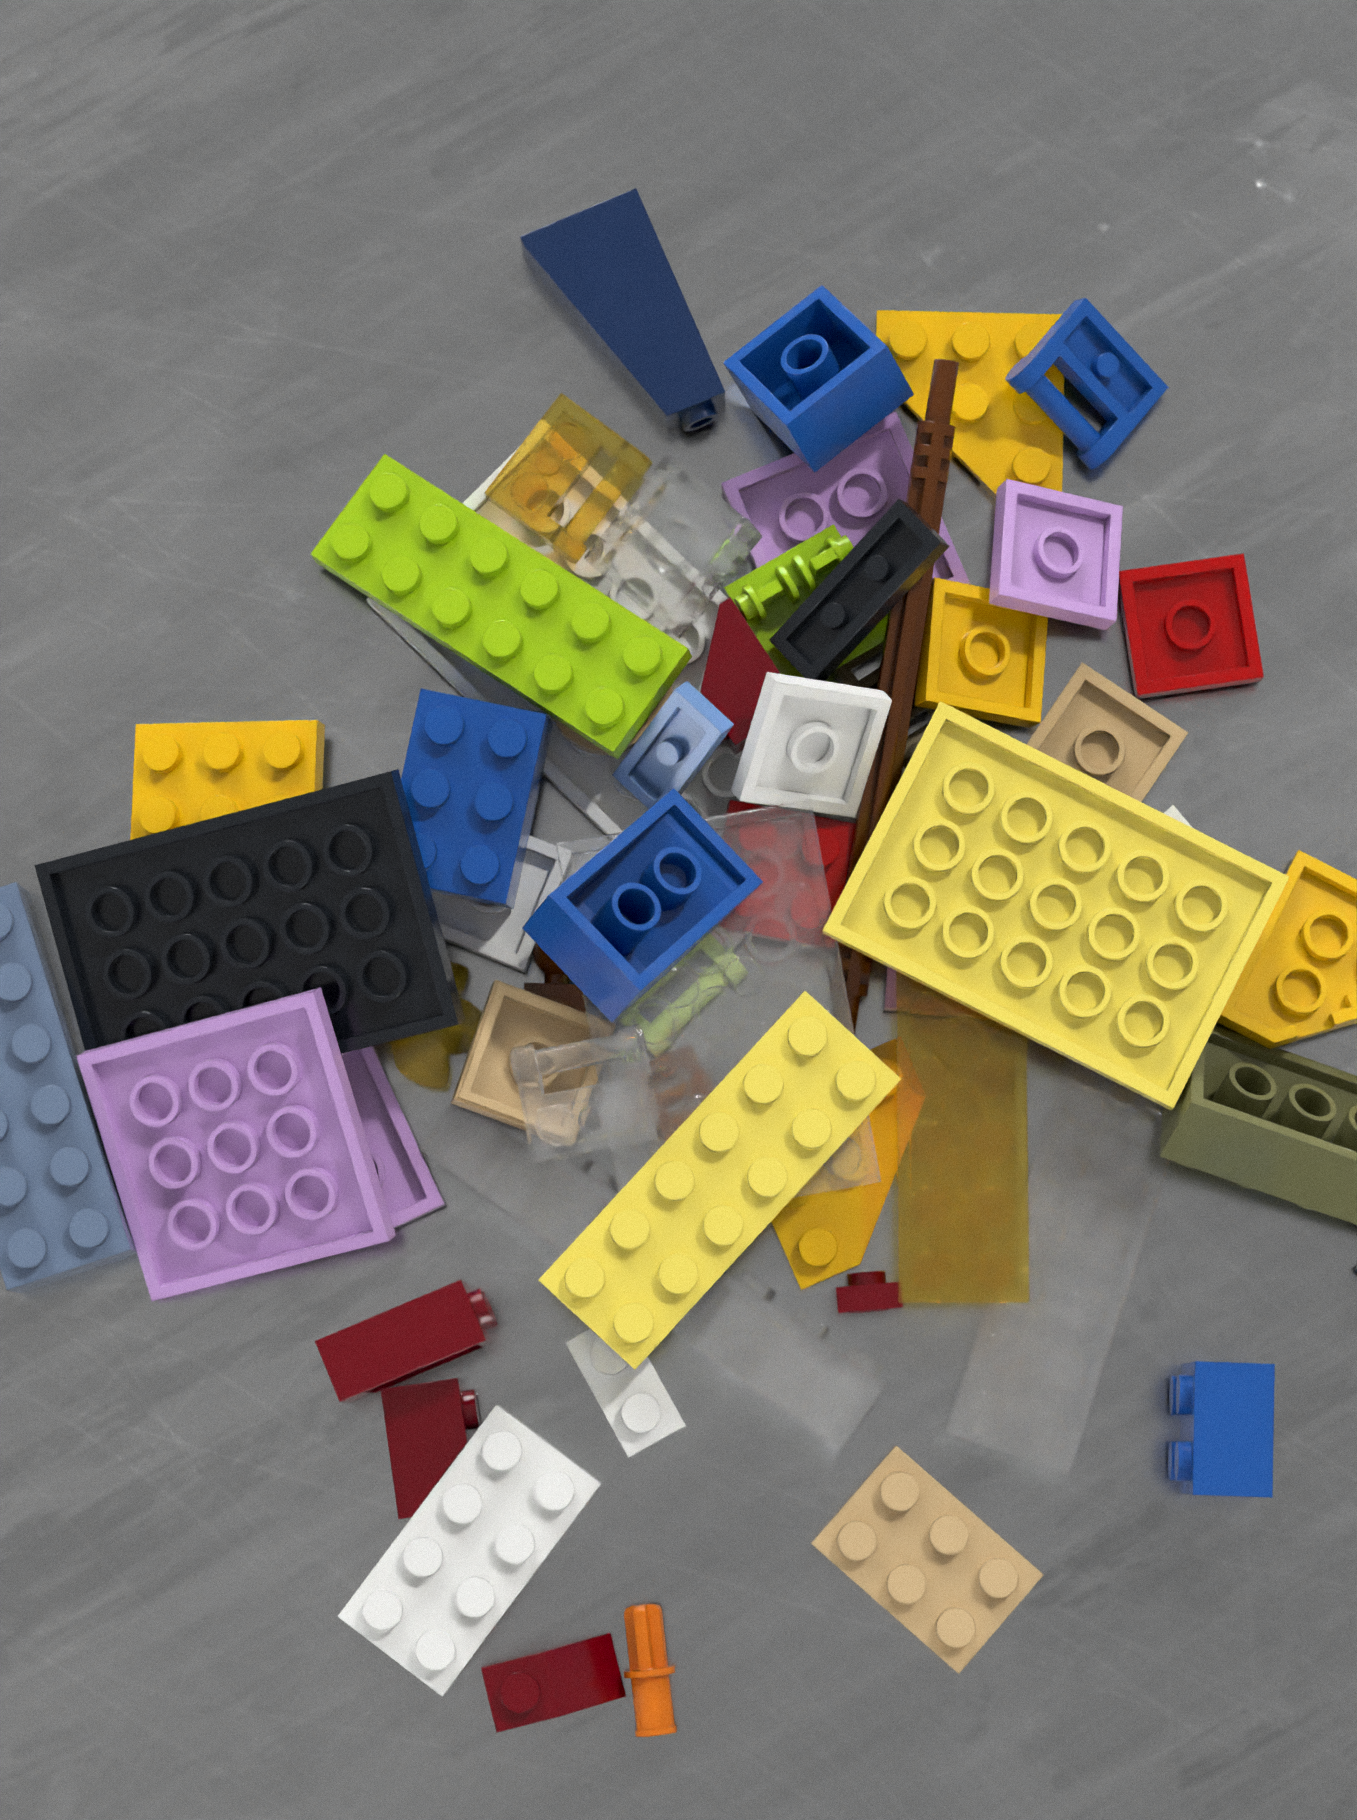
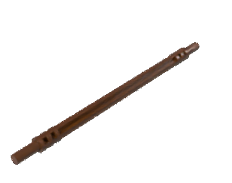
M934 359L925 421H918L906 497V502L938 534L956 430L955 426L950 425L959 369L958 362L946 359ZM934 564L888 612L877 690H883L892 699V703L857 811L847 882L901 779ZM837 941L829 991L835 992L832 1016L855 1036L861 996L867 997L873 959Z

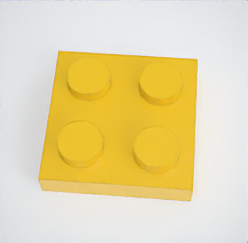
M934 577L931 582L918 665L915 706L936 710L941 701L975 718L1031 728L1041 723L1048 617L989 604V588Z

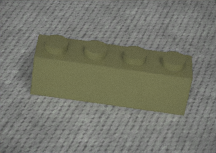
M1215 1026L1175 1107L1172 1110L1163 1108L1160 1157L1177 1162L1181 1166L1195 1168L1235 1182L1244 1188L1261 1191L1295 1203L1304 1209L1315 1210L1357 1226V1076L1277 1047L1269 1049L1243 1035Z

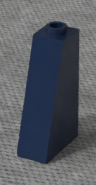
M636 188L520 236L523 255L529 267L667 431L681 425L684 431H692L718 418L717 410L725 407V390Z

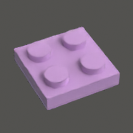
M1006 479L997 488L989 604L1107 630L1117 619L1123 506Z

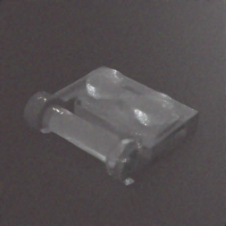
M639 1023L621 1026L618 1028L617 1034L538 1050H535L532 1044L511 1049V1066L515 1081L518 1084L532 1163L538 1164L663 1140L646 1041ZM623 1060L625 1064L626 1079L549 1094L544 1092L542 1075Z

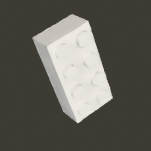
M496 1405L338 1617L435 1692L443 1696L448 1692L603 1483L501 1405Z

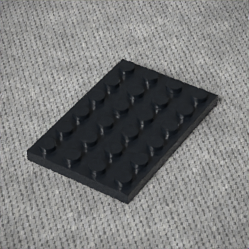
M398 769L34 865L85 1051L320 987L341 1054L459 1025L466 1021Z

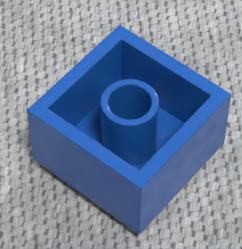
M823 285L723 362L751 410L814 473L914 395L887 345Z
M1194 1361L1181 1364V1375L1171 1376L1169 1390L1170 1415L1181 1416L1180 1441H1170L1168 1476L1169 1480L1179 1481V1494L1273 1498L1275 1364Z

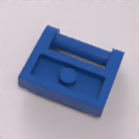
M1087 298L1075 300L1030 353L1013 366L1005 378L1018 394L1026 392L1079 449L1077 457L1090 470L1100 466L1113 454L1169 388ZM1052 364L1058 368L1106 420V423L1099 431L1095 430L1044 375Z

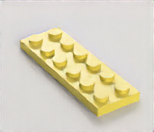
M804 991L538 1281L627 1364L636 1370L896 1086L901 1078L811 995Z

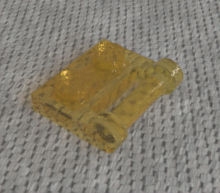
M561 393L484 494L486 499L546 542L563 558L576 565L588 550L584 543L632 480L634 478L641 480L653 463L640 450ZM601 451L604 452L615 463L566 527L563 528L550 518L597 455Z

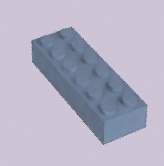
M17 882L0 887V1270L6 1290L21 1293L137 1255L78 1064L76 1056L79 1055L32 901L29 892Z

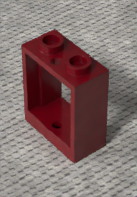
M458 1280L318 1339L315 1343L339 1402L351 1404L380 1392V1389L392 1387L493 1344L488 1330L499 1325L485 1291L481 1290V1288L471 1291L468 1283Z

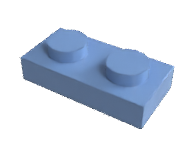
M686 681L672 692L612 776L650 809L673 788L680 795L683 794L734 724Z

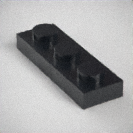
M898 499L769 641L804 678L826 681L950 546L907 502Z

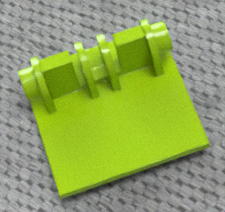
M834 524L724 587L729 598L731 597L780 674L804 678L769 639L854 548L846 535L841 537ZM888 614L838 668L884 642Z

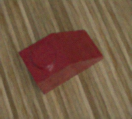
M730 597L719 604L700 693L734 724L719 745L727 742L734 755L744 749L766 673L780 674V672Z
M461 1378L380 1389L398 1519L410 1518L415 1514L469 1442V1429L480 1427L475 1389L463 1391Z
M611 1632L487 1663L481 1667L496 1733L557 1718L626 1697Z

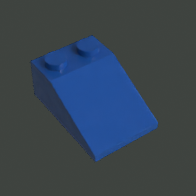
M673 788L551 892L522 929L611 1022H614L746 900L763 881Z

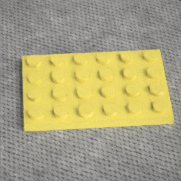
M940 701L837 901L822 934L1172 1110L1289 876Z

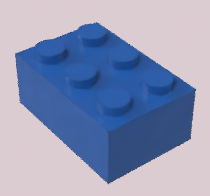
M420 689L401 781L431 892L514 909L553 728V721L547 714Z

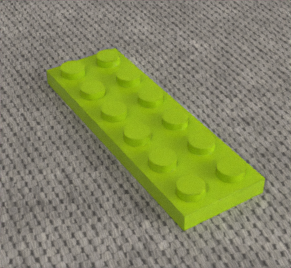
M386 454L381 457L310 554L317 564L617 760L692 658L686 646Z

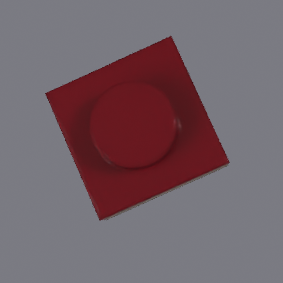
M885 1271L847 1274L848 1286L836 1287L834 1289L837 1315L900 1310L903 1308L901 1281L886 1283Z

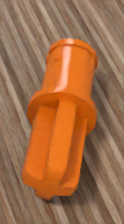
M653 1603L630 1606L624 1612L630 1670L624 1671V1678H631L636 1721L635 1736L650 1737L676 1733L677 1727L674 1724L669 1674L675 1673V1665H668L662 1608L660 1605Z

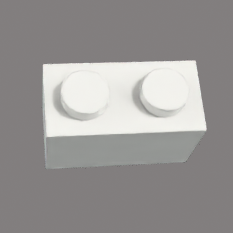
M591 1329L565 1342L628 1458L686 1427L648 1356L634 1370Z

